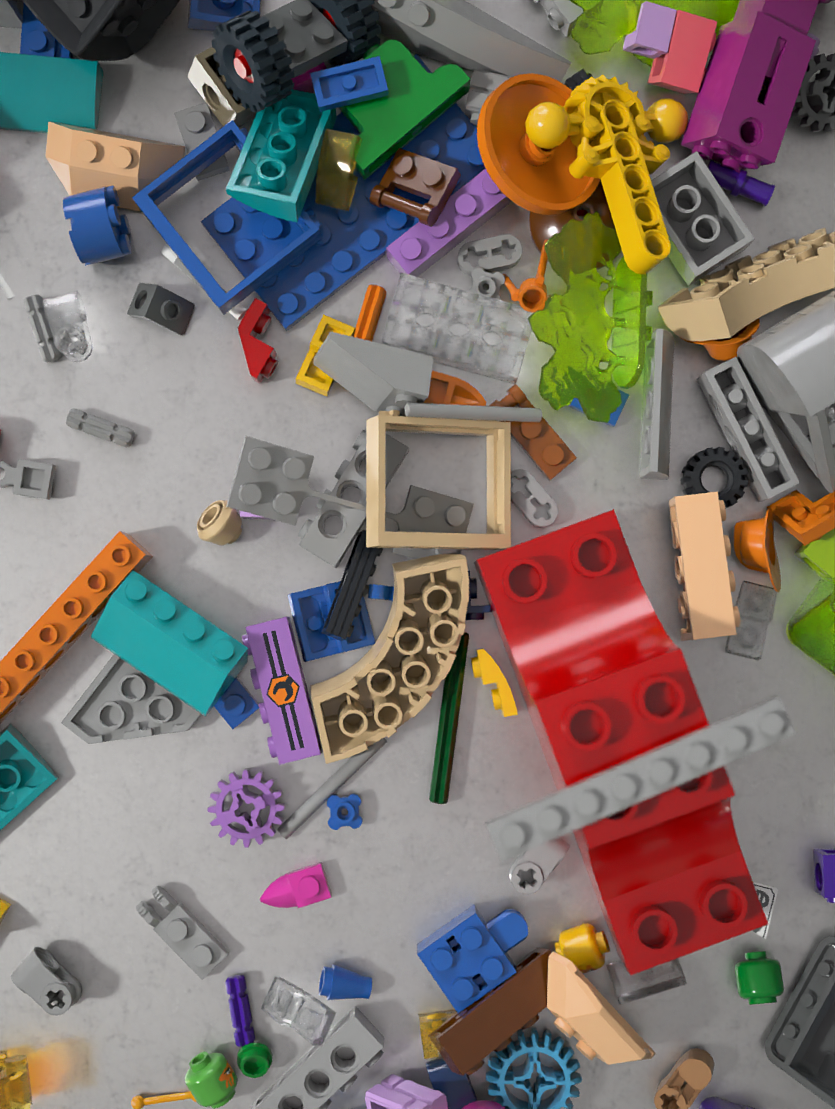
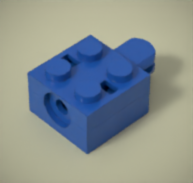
M472 905L418 943L417 955L457 1013H460L517 972L514 961L507 952L526 939L528 926L524 916L515 909H506L486 922L476 906Z

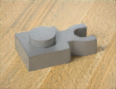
M18 459L17 468H13L10 464L0 461V468H3L5 471L4 478L0 480V488L14 485L13 494L50 500L55 465Z

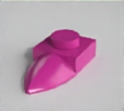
M322 862L280 876L267 887L260 897V901L273 907L301 908L331 898L332 893Z

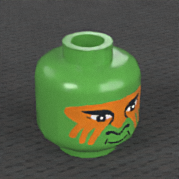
M201 1052L189 1062L190 1068L186 1072L184 1080L200 1106H211L215 1109L225 1105L233 1098L238 1078L222 1053L214 1052L208 1054L207 1052Z

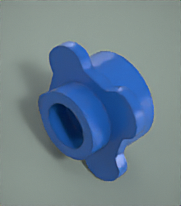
M350 794L349 797L332 795L328 798L327 806L330 808L331 816L328 820V825L331 829L338 830L343 826L357 829L361 826L363 821L359 815L361 798L357 794ZM344 808L347 809L348 814L343 815L341 813V810Z

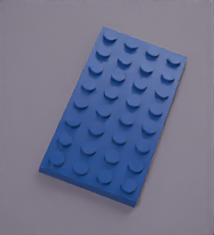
M417 54L414 55L428 73H432ZM457 103L402 148L457 168L461 176L450 196L485 169L478 147L477 128L473 123H470V119ZM342 112L336 116L337 119L303 206L304 210L311 208L322 225L318 228L320 229L322 239L255 290L256 294L268 305L271 313L286 331L387 253L386 247L419 222V218L387 206L380 208L370 203L372 189L380 184L394 156L364 180L354 169L351 149L349 148L350 143L360 133ZM395 188L393 194L422 205L429 202L428 199L399 188ZM233 197L200 221L244 278L248 277L304 233L296 222L263 213Z

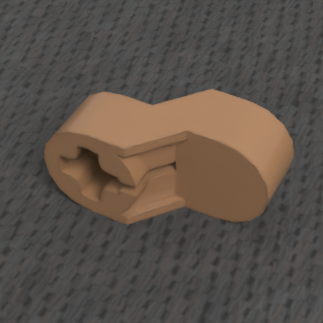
M696 1048L687 1051L679 1058L669 1074L658 1085L654 1098L656 1108L688 1109L701 1090L711 1081L715 1066L712 1056L705 1050Z

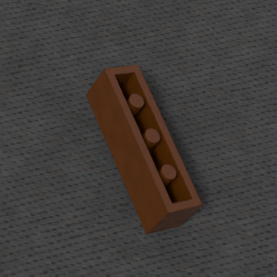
M536 948L515 965L517 972L460 1013L456 1012L428 1035L452 1072L462 1076L475 1073L484 1065L483 1059L492 1051L499 1052L512 1042L511 1036L520 1028L522 1030L527 1029L539 1020L538 1014L547 1007L548 957L552 953L550 949Z

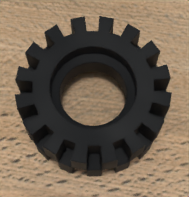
M713 447L707 448L691 457L687 461V465L683 467L682 473L684 474L683 478L680 479L681 485H684L682 492L684 495L710 493L702 485V473L707 467H719L725 472L727 483L725 488L718 493V498L723 500L725 508L736 504L737 500L745 494L743 490L748 486V480H745V475H748L747 468L743 469L741 464L744 462L741 458L737 459L734 456L735 452L731 450L727 452L723 447L713 449Z

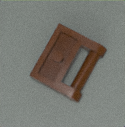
M398 148L380 184L372 189L370 203L380 208L387 206L419 218L420 223L431 227L437 222L461 174L457 168ZM395 188H399L428 199L429 202L422 205L393 194Z

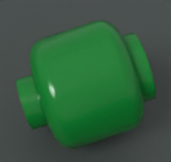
M766 951L745 953V960L736 963L735 975L738 994L741 998L748 999L749 1005L777 1002L776 997L784 992L781 966L778 960L767 958Z

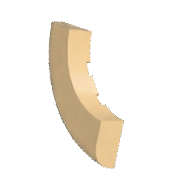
M826 228L816 230L800 238L797 244L794 238L769 246V251L758 254L753 259L747 255L725 265V269L703 276L699 279L700 286L694 288L691 292H689L688 288H683L658 306L665 325L675 335L687 341L700 342L731 338L742 328L771 311L810 295L835 288V231L827 234Z
M453 553L439 554L392 564L394 573L392 607L385 627L375 644L348 670L324 682L310 685L311 699L326 764L368 750L369 746L387 736L389 738L397 732V728L411 717L414 718L426 706L442 679L444 680L455 660L456 651L466 627L465 619L469 602V576L467 560L464 555Z

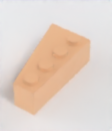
M718 492L673 497L669 500L672 544L674 549H680L681 555L675 557V578H677L679 584H683L684 590L680 591L679 598H677L678 612L682 614L683 619H686L687 628L680 629L681 641L737 635L736 627H740V613L738 607L733 606L731 592H735L736 584L733 571H728L726 558L731 555V545L728 535H723L722 521L726 520L725 503L723 500H719Z

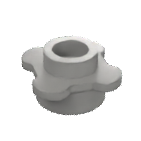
M481 267L474 269L471 273L473 278L472 287L467 291L468 298L473 302L482 300L486 301L490 306L497 305L501 300L499 291L501 285L505 282L504 275L501 272H485ZM487 283L489 285V289L484 290L483 284Z

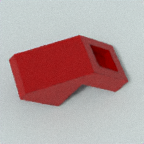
M254 298L238 326V331L250 375L254 381L261 384L264 377L267 379L271 377L277 367L278 360L275 359L277 356L275 349L256 338L257 334L263 335L272 318L268 316L271 312L268 305Z

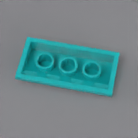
M0 52V129L48 134V123L52 121L98 130L104 72L99 62Z
M292 89L290 96L259 112L257 111L227 184L226 194L263 213L284 220L298 222L337 117L336 108L319 112L315 94Z
M11 723L0 732V830L58 778L36 749Z

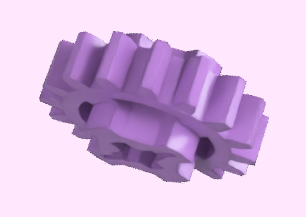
M249 769L243 770L242 778H239L235 772L229 774L230 783L222 779L217 783L218 787L222 790L221 793L213 791L210 794V798L217 801L216 804L208 807V812L216 813L217 816L210 824L211 826L221 825L222 829L218 836L222 838L227 833L230 834V844L233 846L238 839H243L244 847H249L252 838H255L259 845L263 844V833L271 837L276 833L272 823L281 824L283 822V818L277 815V812L286 808L285 804L277 803V799L283 792L282 790L273 792L271 787L275 780L272 778L266 783L262 781V771H259L255 777H251ZM247 785L255 786L263 791V793L256 794L248 790ZM231 790L232 805L227 810H224L225 798ZM243 800L246 804H254L255 808L251 811V816H249L247 811L240 812L239 807L243 804ZM270 805L269 817L266 823L262 825L261 811ZM237 822L245 825L247 831L240 830L231 823Z

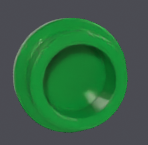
M249 1043L238 1051L237 1065L247 1077L258 1078L263 1076L272 1064V1052L264 1044Z

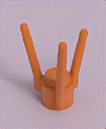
M548 239L543 243L535 278L523 281L520 288L517 289L511 279L503 273L505 277L504 285L511 293V300L519 301L520 306L527 312L540 311L541 313H546L547 306L553 299L552 295H547V287L544 283L550 250V240Z

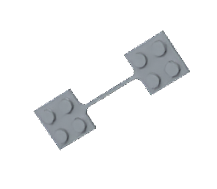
M245 436L226 507L296 526L302 501L309 496L366 512L365 505L320 493L310 488L308 478L314 456ZM410 485L404 509L397 514L385 511V517L393 519L397 523L398 532L466 533L474 503ZM393 548L392 553L417 559L439 554H460L462 549Z

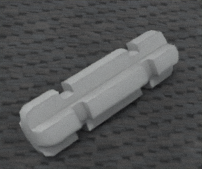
M37 294L25 298L24 305L27 313L31 315L29 316V321L36 342L41 345L39 351L42 360L53 362L60 359L62 354L59 345L54 342L57 339L49 314L45 312L47 308L43 297Z
M75 408L70 410L66 420V424L71 428L80 431L83 429L85 433L110 442L114 440V443L124 447H130L134 439L135 432L132 429L121 425L117 427L116 423L91 414L87 416V413Z

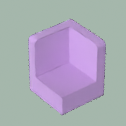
M649 1L642 3L636 30L625 36L623 50L651 59L667 53L677 10Z

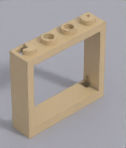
M399 410L379 411L378 416L366 420V548L500 550L511 547V422L400 416ZM385 431L487 436V534L385 531Z

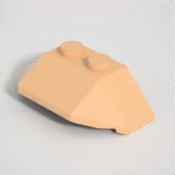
M52 121L48 123L46 158L69 195L114 185L119 197L120 206H117L119 208L141 211L132 197L184 158L185 146Z
M555 952L550 954L548 957L547 1008L557 1018L554 1022L555 1026L569 1038L573 1035L578 1040L575 1047L589 1060L592 1061L594 1057H597L608 1065L652 1059L656 1052L638 1035L575 964Z

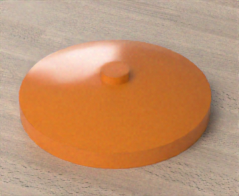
M534 73L520 74L509 78L486 98L480 110L477 124L478 147L488 174L505 196L528 211L542 215H558L568 212L586 201L595 191L600 179L587 176L577 179L570 174L569 166L577 158V147L571 142V135L561 145L551 149L538 147L529 139L525 124L529 112L535 106L544 102H553L564 107L566 100L571 96L572 92L570 88L558 80Z

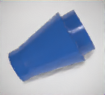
M335 964L331 967H323L319 982V995L326 996L327 1000L369 999L372 990V977L362 976Z

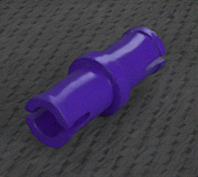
M710 160L707 166L720 187L730 191L729 195L734 197L741 195L761 203L763 206H767L774 192L775 185H770L748 176V171L741 169L739 173L729 167L720 166L721 164L714 162V160Z

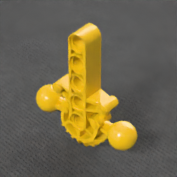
M602 74L596 79L590 77L581 83L580 86L578 85L571 92V96L566 100L564 107L553 102H544L535 106L529 112L526 119V133L533 144L546 149L561 145L571 135V142L577 147V158L569 166L570 174L577 179L583 176L601 179L625 262L633 272L643 275L664 260L671 250L670 240L650 179V175L670 157V151L663 144L654 146L652 141L647 140L644 133L647 132L653 140L660 143L668 144L678 140L687 128L688 115L680 102L670 98L658 100L647 111H644L643 105L637 97L638 91L632 92L629 90L628 82L620 85L615 76L607 80Z

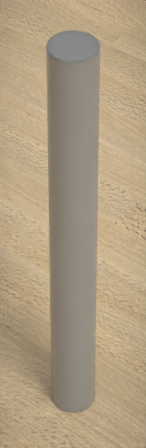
M411 402L405 404L406 417L540 422L542 419L540 408Z
M383 738L369 746L368 750L353 755L277 829L278 832L285 839H288L330 796L385 745L387 740Z

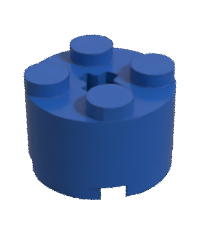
M114 185L63 198L65 220L70 219L72 230L68 231L79 260L82 264L85 263V266L132 254L131 244L127 236L131 234L130 225L125 214L119 215L117 206H120V202Z

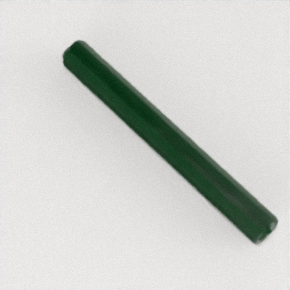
M464 632L461 636L455 660L444 680L429 794L430 802L436 804H446L448 802L469 643V634L467 632Z

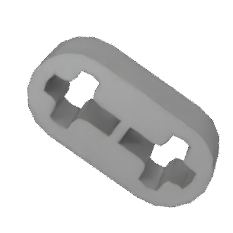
M510 234L470 241L460 248L457 264L459 269L469 276L478 267L483 268L485 272L509 269L519 262L522 255V245L515 236ZM502 244H507L509 249L515 248L511 259L507 260L504 254L492 256V253L501 251ZM469 251H474L476 256L487 254V257L478 260V265L472 267L469 261L464 262L463 260L468 257Z
M522 469L512 471L511 479L515 477L521 480L524 477L528 483L525 485V489L531 496L527 499L521 491L515 494L511 491V502L532 525L541 528L552 524L558 515V506L553 498L528 471ZM533 498L540 506L545 504L550 506L551 509L547 512L550 517L548 520H545L543 517L537 520L533 516L536 512V508L530 502Z

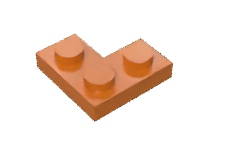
M794 490L767 506V509H772L774 521L805 546L819 540L824 534L835 528V491L813 503L798 490Z

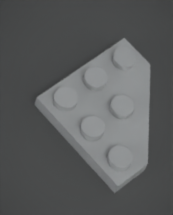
M114 654L61 723L86 743L94 744L188 731L201 716V713Z

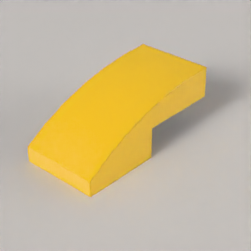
M323 314L310 342L309 351L296 376L295 384L327 397L334 379L313 364L314 357L330 331L353 337L355 327Z

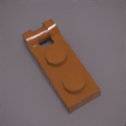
M516 384L507 390L508 395L502 400H495L489 405L498 407H515L517 405L520 408H535ZM543 417L540 422L499 421L511 422V436L549 481L577 458Z

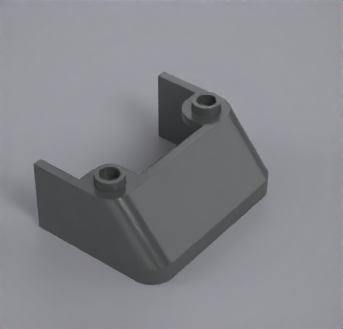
M828 936L817 946L767 1037L765 1052L773 1064L834 1109L835 936Z

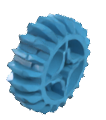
M536 1027L531 1028L530 1037H525L523 1030L519 1029L517 1031L518 1040L513 1041L512 1039V1042L506 1049L495 1052L499 1058L491 1057L488 1059V1066L493 1069L486 1072V1081L492 1083L487 1087L488 1094L496 1096L493 1101L501 1104L505 1109H561V1107L572 1109L573 1103L569 1097L576 1098L580 1095L579 1089L575 1086L582 1082L581 1074L575 1072L580 1068L578 1059H571L574 1055L571 1046L563 1048L564 1039L561 1036L556 1037L551 1042L552 1034L550 1030H545L540 1038L538 1037ZM539 1052L554 1058L561 1066L562 1071L553 1070V1067L541 1064ZM527 1053V1058L523 1064L512 1066L511 1070H508L510 1064L516 1058ZM535 1063L536 1071L538 1072L539 1076H536V1082H534V1090L532 1091L529 1079L532 1076L533 1065ZM505 1084H513L514 1088L526 1091L528 1102L515 1097ZM556 1089L551 1096L540 1101L544 1091Z

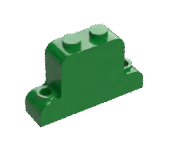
M388 40L382 45L376 44L365 53L364 60L380 56L388 87V95L339 107L340 111L360 133L350 143L349 148L351 149L354 169L364 180L396 154L398 148H404L469 92L471 79L459 66L447 64L440 66L433 73H428L408 49L397 40Z

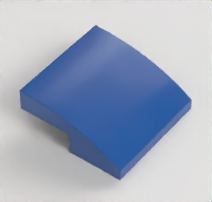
M340 581L287 595L304 662L375 644L363 596L359 603L362 605L358 617L353 619L351 625H354V629L349 638L347 637L346 640L340 641L321 633Z

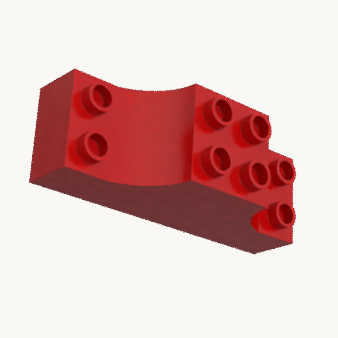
M614 509L479 558L474 562L487 601L492 607L494 620L557 791L709 725L682 650L670 639L648 599ZM725 765L573 831L616 951L630 976L768 925L735 831L731 812V797L735 796V792Z

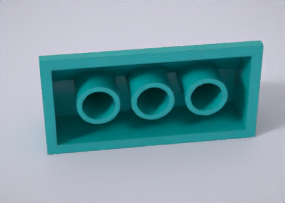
M134 570L131 571L111 595L91 635L93 640L205 717L248 662V647Z

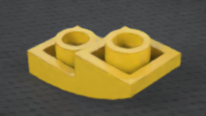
M483 648L476 649L477 657L471 658L474 678L481 677L483 685L496 683L497 689L491 690L495 710L501 709L504 717L518 715L511 689L499 666Z

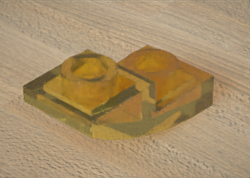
M331 129L325 130L316 179V203L318 205L349 212L358 177L353 174L356 158L362 143V138L358 135Z

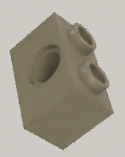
M211 47L194 57L187 77L223 127L231 120L240 127L254 119L257 111L251 112L250 108H244L241 100L237 101L233 97V90H228L225 85L226 79L224 75L220 76L217 69L220 67L219 62L215 61L213 56L216 50Z

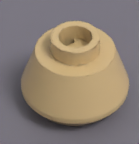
M228 500L213 502L201 514L197 522V532L201 540L217 545H225L227 543L231 544L239 538L242 532V520L236 509L226 507Z

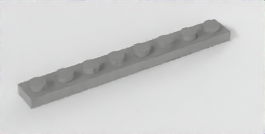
M775 696L485 822L503 862L793 736L796 733L780 697Z

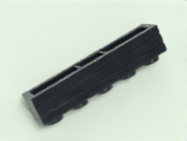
M366 530L360 531L357 535L321 632L340 641L346 640L347 637L349 638L353 632L354 625L351 624L354 617H358L362 605L359 603L361 597H365L368 592V578L373 576L377 566L374 564L375 559L383 551V548H366Z

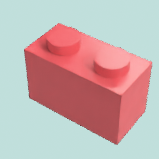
M677 10L668 52L653 60L648 84L682 94L698 93L707 69L705 66L708 55L716 43L717 35L715 28L717 21Z

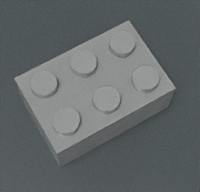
M697 151L651 180L670 240L671 250L668 257L688 286L746 250L755 238Z

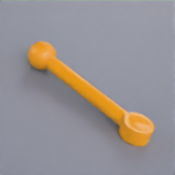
M189 1091L148 1098L137 1095L132 1098L131 1105L134 1109H142L144 1105L185 1099L197 1101Z

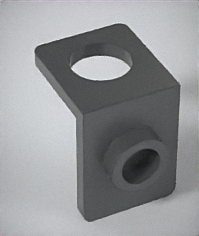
M140 283L127 314L131 317L148 319L176 334L183 335L195 305L159 285ZM147 293L144 304L139 308L142 297Z

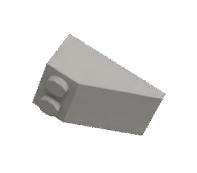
M330 331L316 353L313 364L375 412L399 410L400 416L406 417L405 404L407 402L423 403L429 396L434 356Z

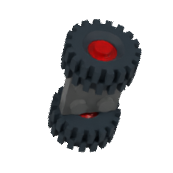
M294 0L263 16H260V13L257 11L252 12L250 10L219 24L213 30L212 36L215 39L211 41L212 47L216 50L213 53L214 60L219 62L220 65L217 68L220 76L224 75L226 87L228 90H233V97L237 101L241 100L244 108H250L251 112H259L292 94L291 90L294 89L295 85L291 80L294 77L326 61L331 65L336 63V66L356 62L362 59L372 46L380 45L381 39L377 35L381 34V26L376 23V20L380 18L378 11H374L372 5L375 4L374 0Z

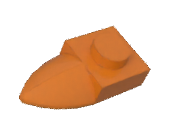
M432 370L429 396L423 403L486 406L487 402L479 391L468 382Z

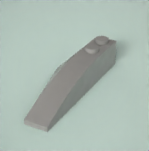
M374 0L375 4L372 5L373 10L378 11L380 19L376 20V23L381 26V34L401 42L407 49L424 57L448 64H455L473 71L478 69L510 77L534 73L551 77L559 82L562 81L571 65V62L465 0Z

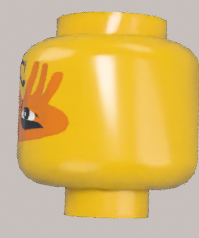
M584 923L562 931L559 935V941L555 942L556 953L571 960L582 974L603 967L605 964V953L610 952L609 943L604 931L597 932L596 928L590 923Z

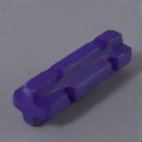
M233 975L227 978L225 985L227 994H230L228 1003L232 1026L236 1028L234 1032L235 1044L238 1047H243L246 1044L254 1043L255 1034L254 1028L250 1026L252 1016L248 994L244 992L247 989L244 975Z

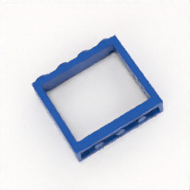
M233 120L132 197L138 208L223 315L322 239L320 229L318 228L322 225L311 208L307 210L302 209L299 220L296 223L304 233L225 293L157 207L159 204L235 146L241 153L249 132L245 127L240 130Z

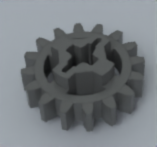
M824 53L814 56L813 60H809L795 102L796 109L791 114L792 117L801 115L803 118L801 119L800 126L806 127L811 125L812 132L822 131L823 128L825 132L835 130V53L827 55V57ZM820 70V73H817L815 75V80L813 82H809L813 74Z

